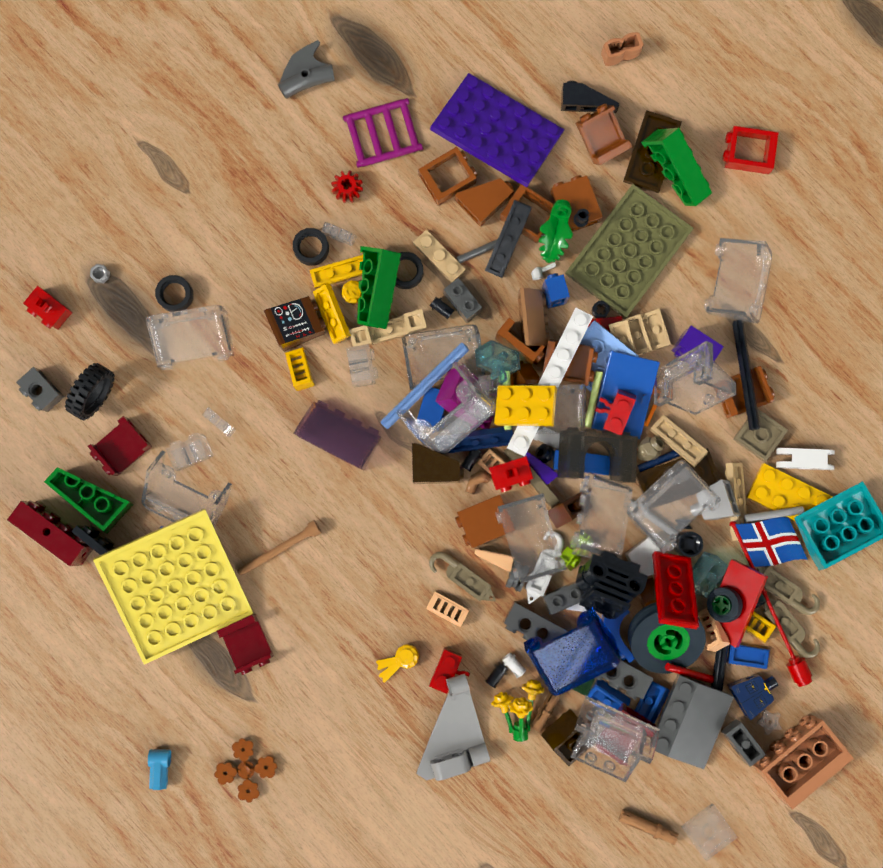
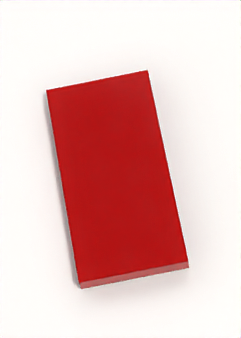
M654 551L652 559L658 622L697 629L699 627L691 558Z
M731 559L720 587L734 589L742 599L743 608L736 620L726 623L720 622L728 637L730 645L737 648L742 641L768 576L735 559Z

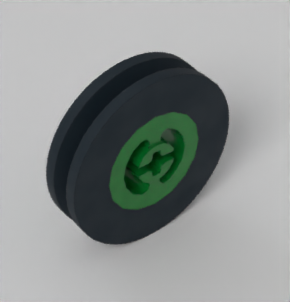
M657 602L641 609L634 616L628 628V642L635 660L643 668L661 674L673 673L665 670L666 663L685 668L693 664L701 655L706 642L705 630L699 617V627L697 629H690L659 623ZM673 630L679 632L677 638H676V636H675ZM656 636L660 644L654 642Z

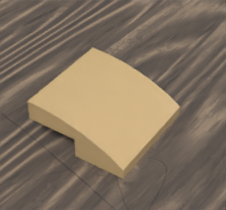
M660 308L627 318L636 354L641 355L672 345Z

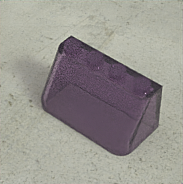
M320 400L317 403L313 402L293 434L364 471L382 438L378 435L379 431L370 426L368 429L361 426V421L353 417L351 420L345 418V413L338 409H335V411L328 409L329 405Z

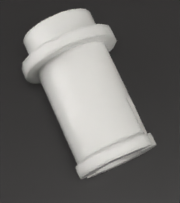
M508 653L502 659L503 665L507 666L516 678H519L526 672V669L517 661L515 654Z

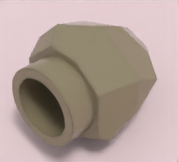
M647 436L637 446V457L642 461L657 459L661 450L664 449L662 440L658 436L652 438Z

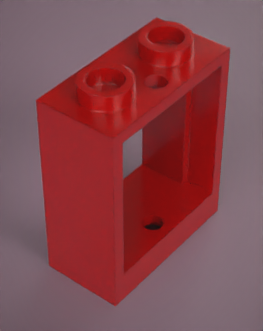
M733 126L730 132H727L725 143H728L727 150L723 154L724 168L769 175L774 169L779 132ZM737 136L766 140L763 162L734 158Z

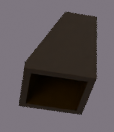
M412 443L413 484L460 483V479L464 478V467L460 466L459 461L417 443Z

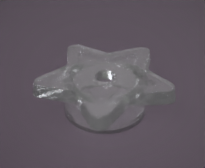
M764 709L763 716L757 721V724L763 726L765 734L769 735L773 729H782L778 722L781 714H771L767 709Z

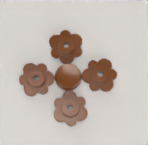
M241 738L239 742L233 743L232 750L234 751V757L239 758L243 762L238 765L237 769L232 767L230 762L226 764L219 763L216 766L217 771L214 773V776L218 778L219 784L224 785L227 782L232 783L233 777L238 773L241 778L245 779L243 784L238 786V798L250 803L253 799L259 797L260 792L257 789L258 784L252 783L249 778L254 775V772L260 773L261 778L266 776L272 778L275 775L277 764L273 763L274 759L272 756H266L265 758H259L258 764L254 767L251 762L247 761L249 756L254 754L252 749L254 744L251 740L246 741L244 738Z

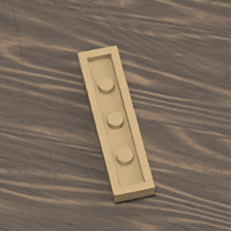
M726 463L725 476L730 481L741 515L731 517L730 520L735 521L737 524H748L744 519V515L747 514L743 464ZM731 526L730 533L732 535V541H736L738 539Z

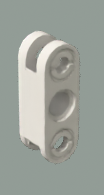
M776 449L777 455H792V462L778 461L776 462V468L834 470V466L828 464V455H834L835 450Z

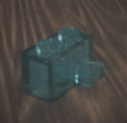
M492 340L475 349L476 367L491 372L492 380L499 378V383H504L507 381L505 371H510L511 375L520 369L518 351Z
M704 551L692 567L695 594L707 598L713 590L717 589V584L722 583L721 578L726 573L728 565L717 555Z

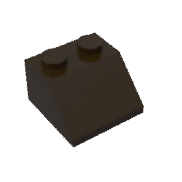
M571 709L563 713L559 719L548 726L541 734L553 751L568 766L592 747L597 740Z

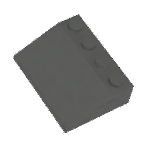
M677 674L657 722L656 733L650 739L649 749L704 769L734 696L691 677Z

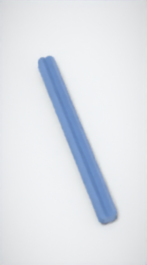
M460 343L381 420V424L386 429H389L469 351L468 347L464 343Z

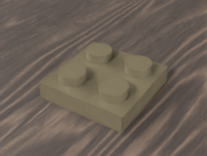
M758 409L760 429L749 430L747 419L733 440L766 462L788 430Z

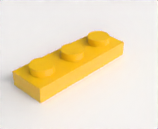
M324 284L313 291L332 342L336 344L350 337L351 334L331 284Z

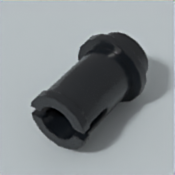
M580 209L575 214L573 222L577 227L587 225L589 220L588 210Z
M435 297L430 304L431 310L435 309L448 320L454 309L441 301V297Z
M478 449L470 450L460 466L471 472L479 458L482 459L481 455L483 453Z
M500 662L498 665H494L495 669L485 680L494 688H496L503 676L508 674L507 671L509 670Z

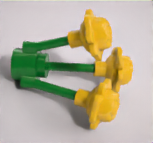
M530 679L526 684H523L522 689L528 693L529 701L524 697L514 699L507 692H500L494 696V700L491 702V705L501 708L502 713L505 714L509 733L513 734L514 741L523 742L528 740L533 701L536 699V695L544 693L545 689L541 687L540 681ZM509 711L516 713L519 721L515 722L514 725H512ZM525 715H527L526 723L523 721Z

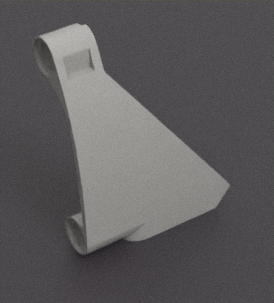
M465 674L446 679L449 693L416 772L425 780L433 778L437 781L448 779L470 771L473 766L490 762Z

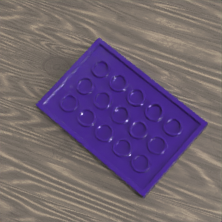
M470 73L464 78L430 127V130L525 187H528L564 132L563 128Z

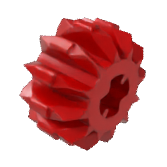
M350 170L347 175H345L344 171H341V177L338 175L334 176L336 181L331 182V185L334 187L332 193L336 194L337 200L342 198L343 203H346L347 199H350V202L353 203V197L360 198L358 192H363V187H361L363 182L358 179L357 173L352 176V171ZM346 184H350V187H348V189H344V186L346 187Z

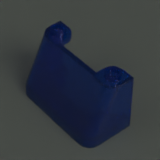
M593 608L582 612L578 616L577 628L545 644L539 637L530 638L524 642L526 653L547 689L554 696L561 695L614 669L620 662L615 637Z

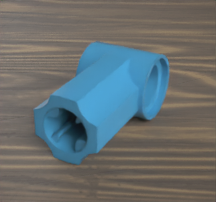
M170 749L149 750V789H167L168 767L171 764Z

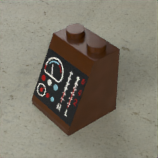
M309 296L264 310L277 343L284 352L325 334L324 328H326V324L322 317L318 318L316 311H319L316 301H311Z

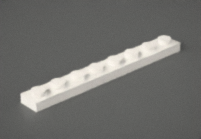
M575 308L537 386H556L558 389L593 318L592 315ZM517 426L507 449L525 457L539 426Z

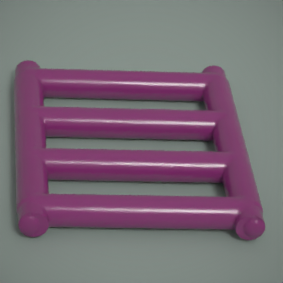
M408 98L343 116L344 122H347L358 159L356 161L357 168L423 150V146L418 142L409 112ZM401 108L411 141V146L404 148L400 147L390 110ZM379 113L384 115L394 149L386 153L382 152L372 115ZM361 118L366 120L376 154L368 158L364 157L354 120Z

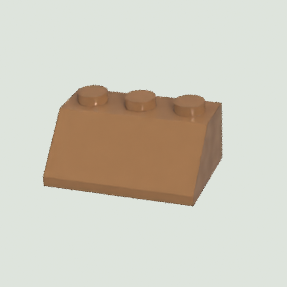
M520 288L517 297L522 343L532 351L538 350L542 344L545 346L544 349H546L548 340H550L549 332L546 333L545 325H548V316L544 314L543 307L546 306V297L542 295V291L539 289Z

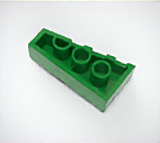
M679 128L657 129L641 143L645 148L647 146L653 153L650 156L654 162L658 161L663 167L661 172L673 182L672 188L685 206H697L711 195L712 191L709 187V182L701 172L700 165L693 156L692 149L688 146L684 139L685 136Z
M360 246V253H363V262L361 261L359 270H362V280L359 281L361 297L358 299L357 324L387 329L401 253Z
M58 467L44 481V483L107 534L133 506L130 501Z

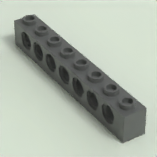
M513 602L503 621L506 624L505 628L513 633L521 632L524 634L522 638L531 643L534 640L541 643L540 648L549 653L552 649L558 653V658L566 662L568 659L575 662L574 666L582 671H585V669L592 671L591 676L600 681L603 678L610 681L608 685L617 690L620 687L627 691L626 695L635 700L637 697L644 698L654 679L516 602ZM524 618L530 620V626L527 629L520 627V621ZM540 628H546L547 636L539 638L537 631ZM562 637L564 638V645L558 648L554 644L555 639ZM574 647L581 648L580 656L574 657L572 655ZM592 656H597L599 659L596 666H590L589 659ZM609 666H615V674L611 676L607 675V668ZM627 675H632L633 677L630 685L624 684V678Z

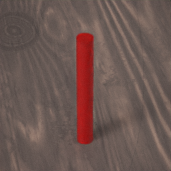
M666 663L665 665L666 671L708 683H713L714 676L671 663Z

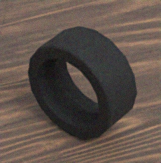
M305 228L295 235L293 251L301 263L307 266H316L327 258L329 243L326 236L320 230ZM308 236H314L322 243L320 254L313 258L304 256L300 251L301 241Z
M400 252V261H412L416 265L417 273L410 281H401L396 277L395 286L400 289L414 288L423 278L422 261L414 253Z
M169 275L158 282L155 289V297L165 310L172 313H180L191 305L193 289L183 277ZM172 283H178L185 289V298L177 305H171L164 299V290Z

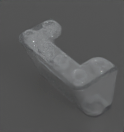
M589 472L588 476H584L579 490L582 493L579 505L582 506L581 513L578 512L576 524H579L578 531L574 532V536L571 537L570 547L573 548L572 554L591 558L592 554L600 556L605 550L621 559L633 491L631 486Z

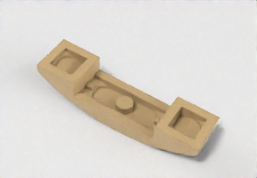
M419 309L390 319L387 329L363 325L349 329L353 348H359L412 334L427 328L423 311Z

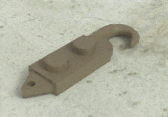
M436 552L430 557L429 566L434 573L437 572L434 567L435 560L443 559L449 564L446 574L451 581L479 601H496L490 588L491 585L448 553Z
M769 566L755 567L759 572L768 576L764 588L805 615H812L819 610L820 600L815 594H812L815 601L814 606L807 608L800 603L803 596L801 588Z
M769 598L788 642L802 657H815L820 650L818 640H813L815 643L813 651H806L801 645L805 638L803 627L780 600ZM767 603L763 604V613L771 623L776 625Z

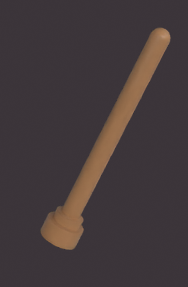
M315 520L309 522L302 532L239 568L238 574L244 575L308 536H318L322 533Z

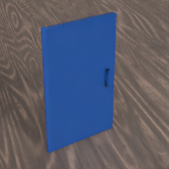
M610 350L597 407L610 409V407L605 406L603 402L599 401L600 396L612 403L618 389L636 395V401L622 435L640 439L660 362ZM595 411L591 428L613 433L603 429L608 414Z

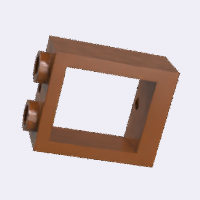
M458 147L453 148L418 169L419 177L437 206L451 199L458 192L464 191L476 184L477 172L473 166L470 167L468 165L466 154L463 150L460 151ZM456 157L468 178L441 193L429 172Z
M520 185L500 214V220L505 223L514 200L521 202L523 197L548 213H551L554 204L528 187ZM526 227L522 231L524 236L535 243H538L539 238L545 235L540 230L535 234Z

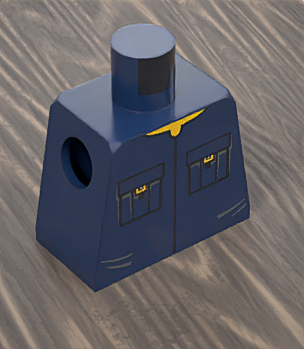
M753 674L727 684L744 716L749 720L755 718L774 701L770 691L779 686L773 676L763 680L758 674Z

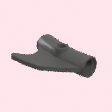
M317 40L303 47L291 56L281 80L277 84L286 99L308 88L335 81L332 64H325L314 58V53L319 47L320 41Z

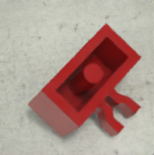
M38 285L23 302L28 307L26 311L34 317L37 315L43 319L41 323L49 329L54 327L59 330L73 313Z
M618 389L612 403L600 396L599 401L603 402L605 406L610 407V409L596 406L595 411L608 414L603 429L622 435L636 401V395Z
M527 456L489 468L495 489H500L501 493L511 490V485L519 483L520 487L531 484L530 480L534 479Z
M444 648L429 682V687L447 694L449 689L446 679L455 677V674H465L469 677L470 672L457 670L462 655Z

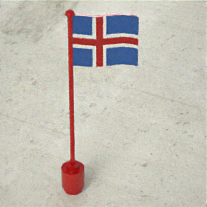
M778 517L748 524H737L735 521L729 523V526H732L750 567L753 569L760 566H774L792 560H808L789 518ZM763 588L762 593L767 601L766 603L791 656L786 664L789 673L798 687L808 685L813 681L809 666L804 657L800 658V656L794 655L768 595Z

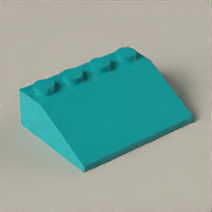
M863 481L794 517L806 548L819 571L883 539V514Z

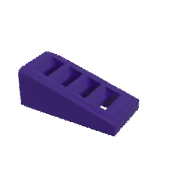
M526 453L525 456L528 457L530 466L546 485L559 476L557 472L531 453Z

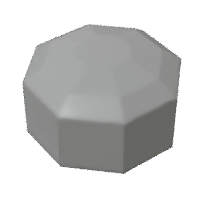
M96 264L90 270V277L96 283L104 284L109 280L110 271L106 266Z

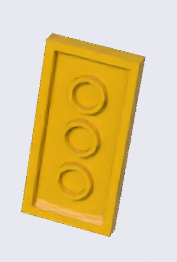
M765 463L761 464L746 498L770 510L803 506L804 512L833 497ZM798 515L785 516V517H786V518H789L790 520L795 521L794 517H796V516H798Z

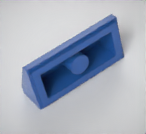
M598 679L586 695L587 699L611 715L615 714L622 703L629 706L631 701L628 696L609 686L604 680L600 681Z
M652 681L644 698H640L635 711L655 724L670 690Z

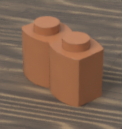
M632 32L626 34L622 39L614 38L608 40L603 45L601 51L605 66H613L622 60H632L638 57L644 46L640 33Z

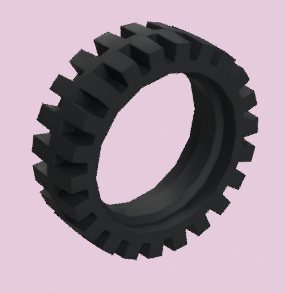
M93 363L88 366V369L85 368L83 374L81 373L78 376L79 379L75 380V385L70 388L71 392L68 393V399L65 401V410L83 421L88 420L90 416L92 417L99 410V407H102L103 401L108 398L107 395L111 392L110 388L113 387L115 380L113 372L99 363Z

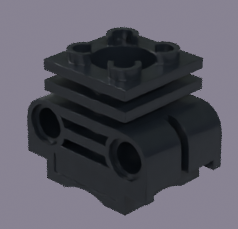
M605 550L600 556L592 554L591 559L586 565L580 566L578 570L576 584L579 589L584 591L579 605L585 607L590 612L603 614L607 619H616L630 608L631 604L629 602L644 591L648 576L639 572L641 565L632 561L621 560Z

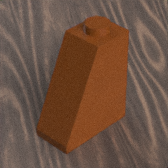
M499 178L455 194V201L481 227L512 198L514 191L508 181L504 182Z

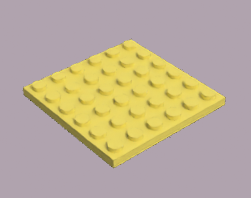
M202 509L93 558L95 566L144 665L253 614L206 509Z

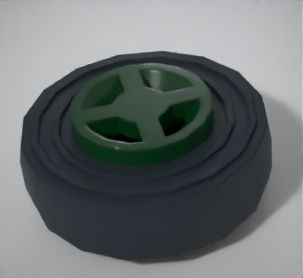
M720 587L713 590L708 596L707 610L716 621L722 623L732 622L742 612V599L734 589Z

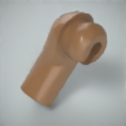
M480 471L471 475L465 492L474 495L478 484L490 481V474Z

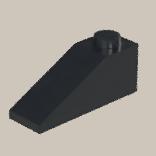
M576 81L563 82L561 111L596 112L597 107L607 104L613 105L615 107L613 112L617 113L619 103L583 83H577Z

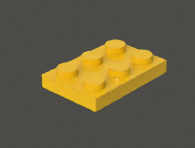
M498 386L494 424L497 426H554L557 387Z

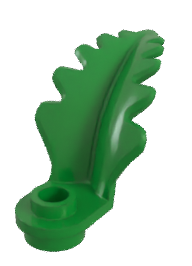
M557 200L552 207L550 218L540 227V232L545 235L539 238V242L544 244L539 250L543 251L540 255L544 256L542 259L546 260L547 263L555 262V259L559 260V255H564L561 248L567 249L569 247L565 239L573 237L572 230L568 224L572 208L567 200Z

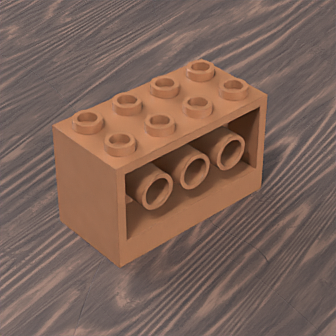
M811 714L802 717L799 720L800 724L795 728L788 729L782 739L772 742L769 745V749L765 752L766 755L752 765L777 797L792 810L854 759L826 723Z

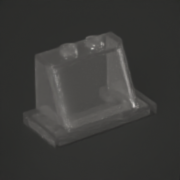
M705 341L660 367L654 383V405L661 407L667 403L694 415L736 395V383L713 360V343Z
M586 696L574 729L581 733L572 750L571 758L626 782L640 760L649 764L652 762L660 729Z

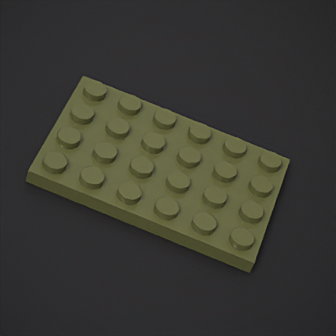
M632 184L566 271L565 275L599 300L606 302L611 309L626 319L694 228Z

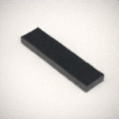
M514 200L485 271L503 278L533 207Z

